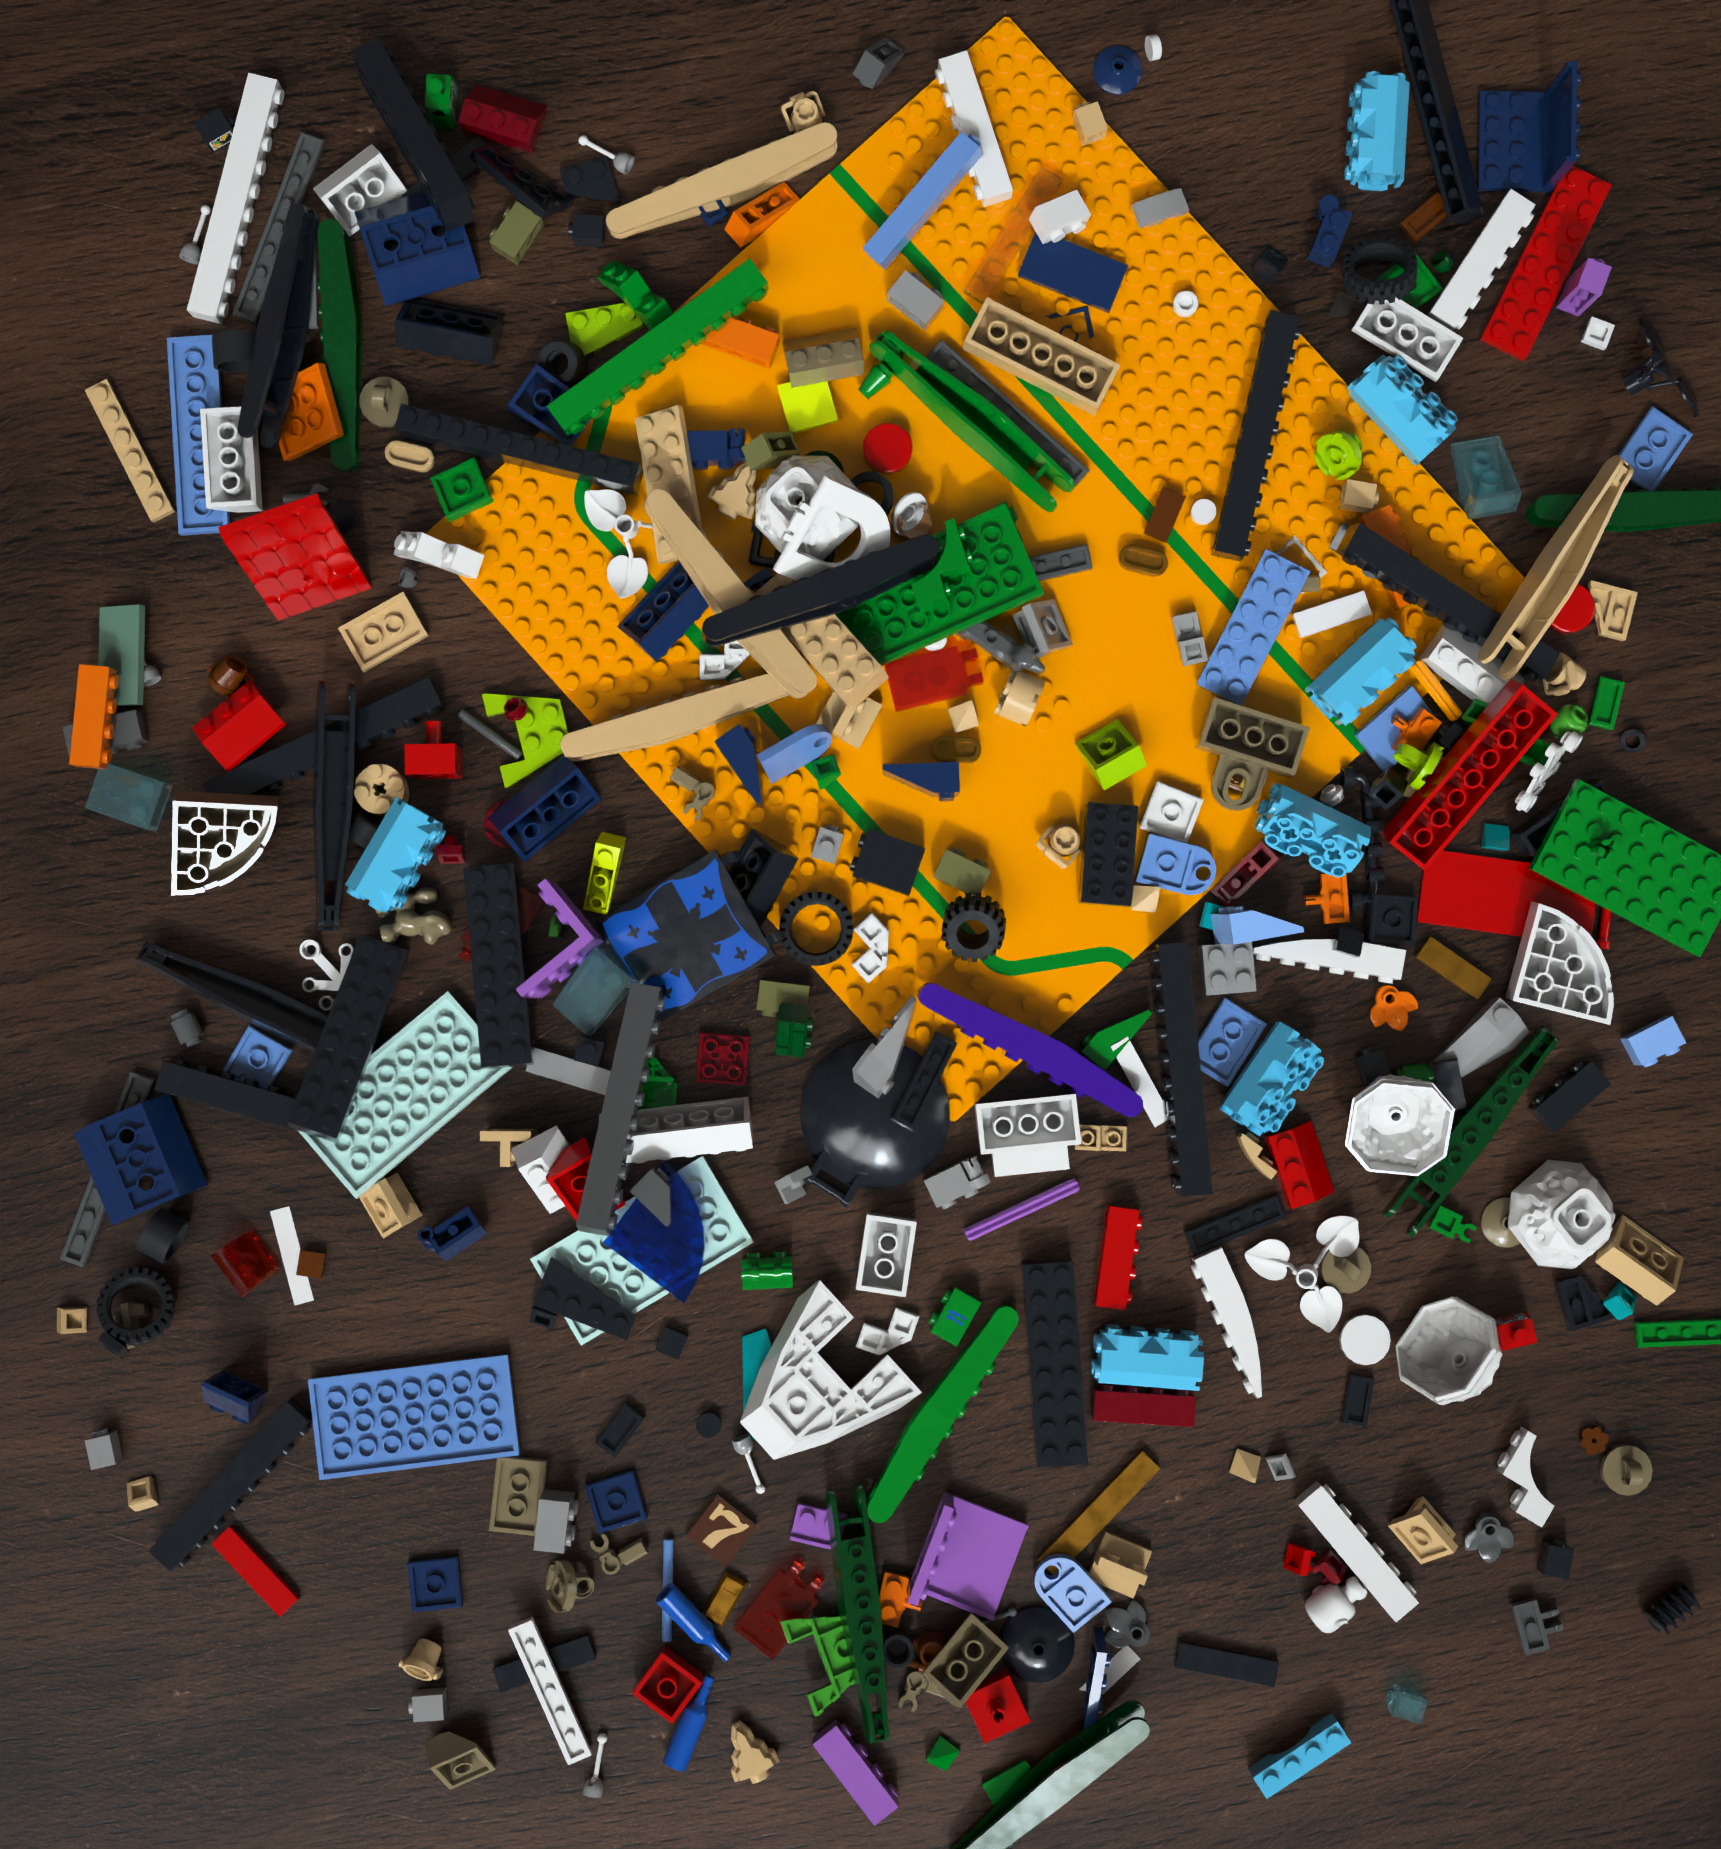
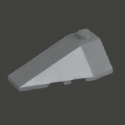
M913 996L910 997L893 1018L892 1028L885 1027L877 1045L872 1043L852 1069L854 1082L878 1099L882 1093L886 1095L894 1084L892 1080L916 1008V998Z
M1500 997L1491 998L1432 1062L1457 1058L1460 1074L1463 1077L1512 1051L1529 1033V1030L1519 1015ZM1431 1062L1427 1067H1432V1070H1433V1066H1432V1062Z

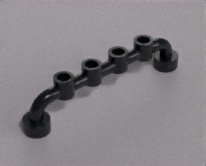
M1349 766L1340 768V784L1342 787L1353 786L1355 781L1361 784V806L1364 811L1362 823L1371 827L1368 846L1364 845V854L1367 859L1365 876L1368 882V891L1363 895L1360 890L1348 891L1349 910H1361L1364 904H1368L1369 893H1378V882L1384 881L1385 877L1384 868L1377 867V857L1383 855V845L1375 840V832L1381 831L1380 817H1374L1373 808L1379 807L1380 804L1368 795L1372 786L1369 778L1361 772L1354 771V768Z

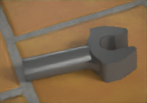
M313 484V488L309 493H284L283 502L290 503L316 493L318 495L321 493L327 494L330 493V490L321 484ZM322 500L326 508L331 505L328 501Z

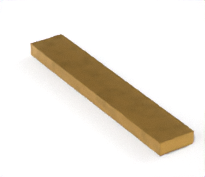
M1141 1450L1037 1559L1042 1561L1045 1557L1058 1553L1067 1554L1075 1558L1160 1470V1467ZM1053 1565L1046 1567L1053 1575L1059 1570Z

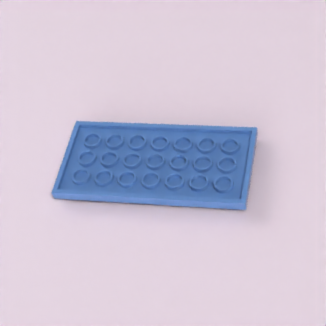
M509 1353L308 1379L319 1480L521 1454Z

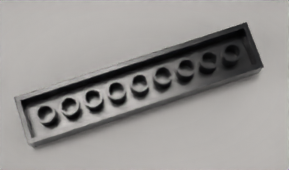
M1189 942L1158 944L1152 946V951H1149L1150 966H1154L1155 975L1151 976L1152 990L1157 992V1000L1153 1002L1154 1014L1159 1015L1160 1025H1156L1157 1040H1161L1162 1050H1158L1159 1064L1164 1066V1075H1161L1162 1090L1166 1091L1167 1100H1163L1164 1114L1169 1116V1125L1165 1126L1166 1138L1171 1141L1172 1150H1168L1169 1165H1172L1174 1169V1175H1170L1171 1189L1175 1190L1176 1194L1181 1197L1212 1195Z

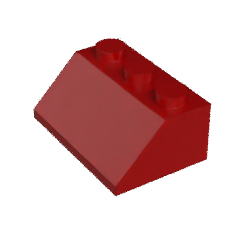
M249 680L194 725L192 729L201 743L223 768L229 772L282 729L286 723L267 696Z
M1311 1120L1264 1135L1271 1161L1274 1163L1273 1167L1277 1171L1276 1176L1286 1207L1294 1209L1316 1202L1335 1192Z
M586 1137L563 1149L545 1176L550 1186L576 1221L593 1147ZM622 1197L621 1204L616 1205V1210L626 1205L624 1197Z

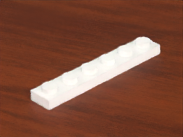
M533 1617L509 1626L510 1636L567 1764L570 1765L591 1756L592 1750Z

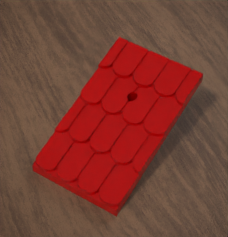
M318 493L218 527L226 546L235 556L238 564L253 582L254 587L278 621L288 618L290 615L294 616L306 612L313 607L317 608L332 603L336 599L340 600L355 595L360 591L372 589L368 577Z

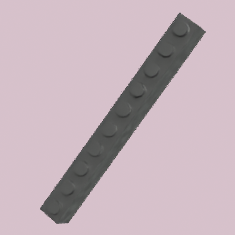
M632 982L630 985L576 1221V1227L581 1232L610 1237L611 1229L615 1230L618 1219V1215L615 1214L616 1205H620L622 1202L623 1189H620L622 1179L626 1180L629 1169L626 1160L627 1156L632 1155L634 1140H631L633 1130L637 1131L639 1126L637 1111L638 1107H642L644 1103L645 1092L642 1091L643 1084L649 1080L650 1067L647 1066L649 1058L653 1059L655 1044L653 1039L655 1034H659L661 1020H658L659 1012L664 1011L666 996H663L661 987Z

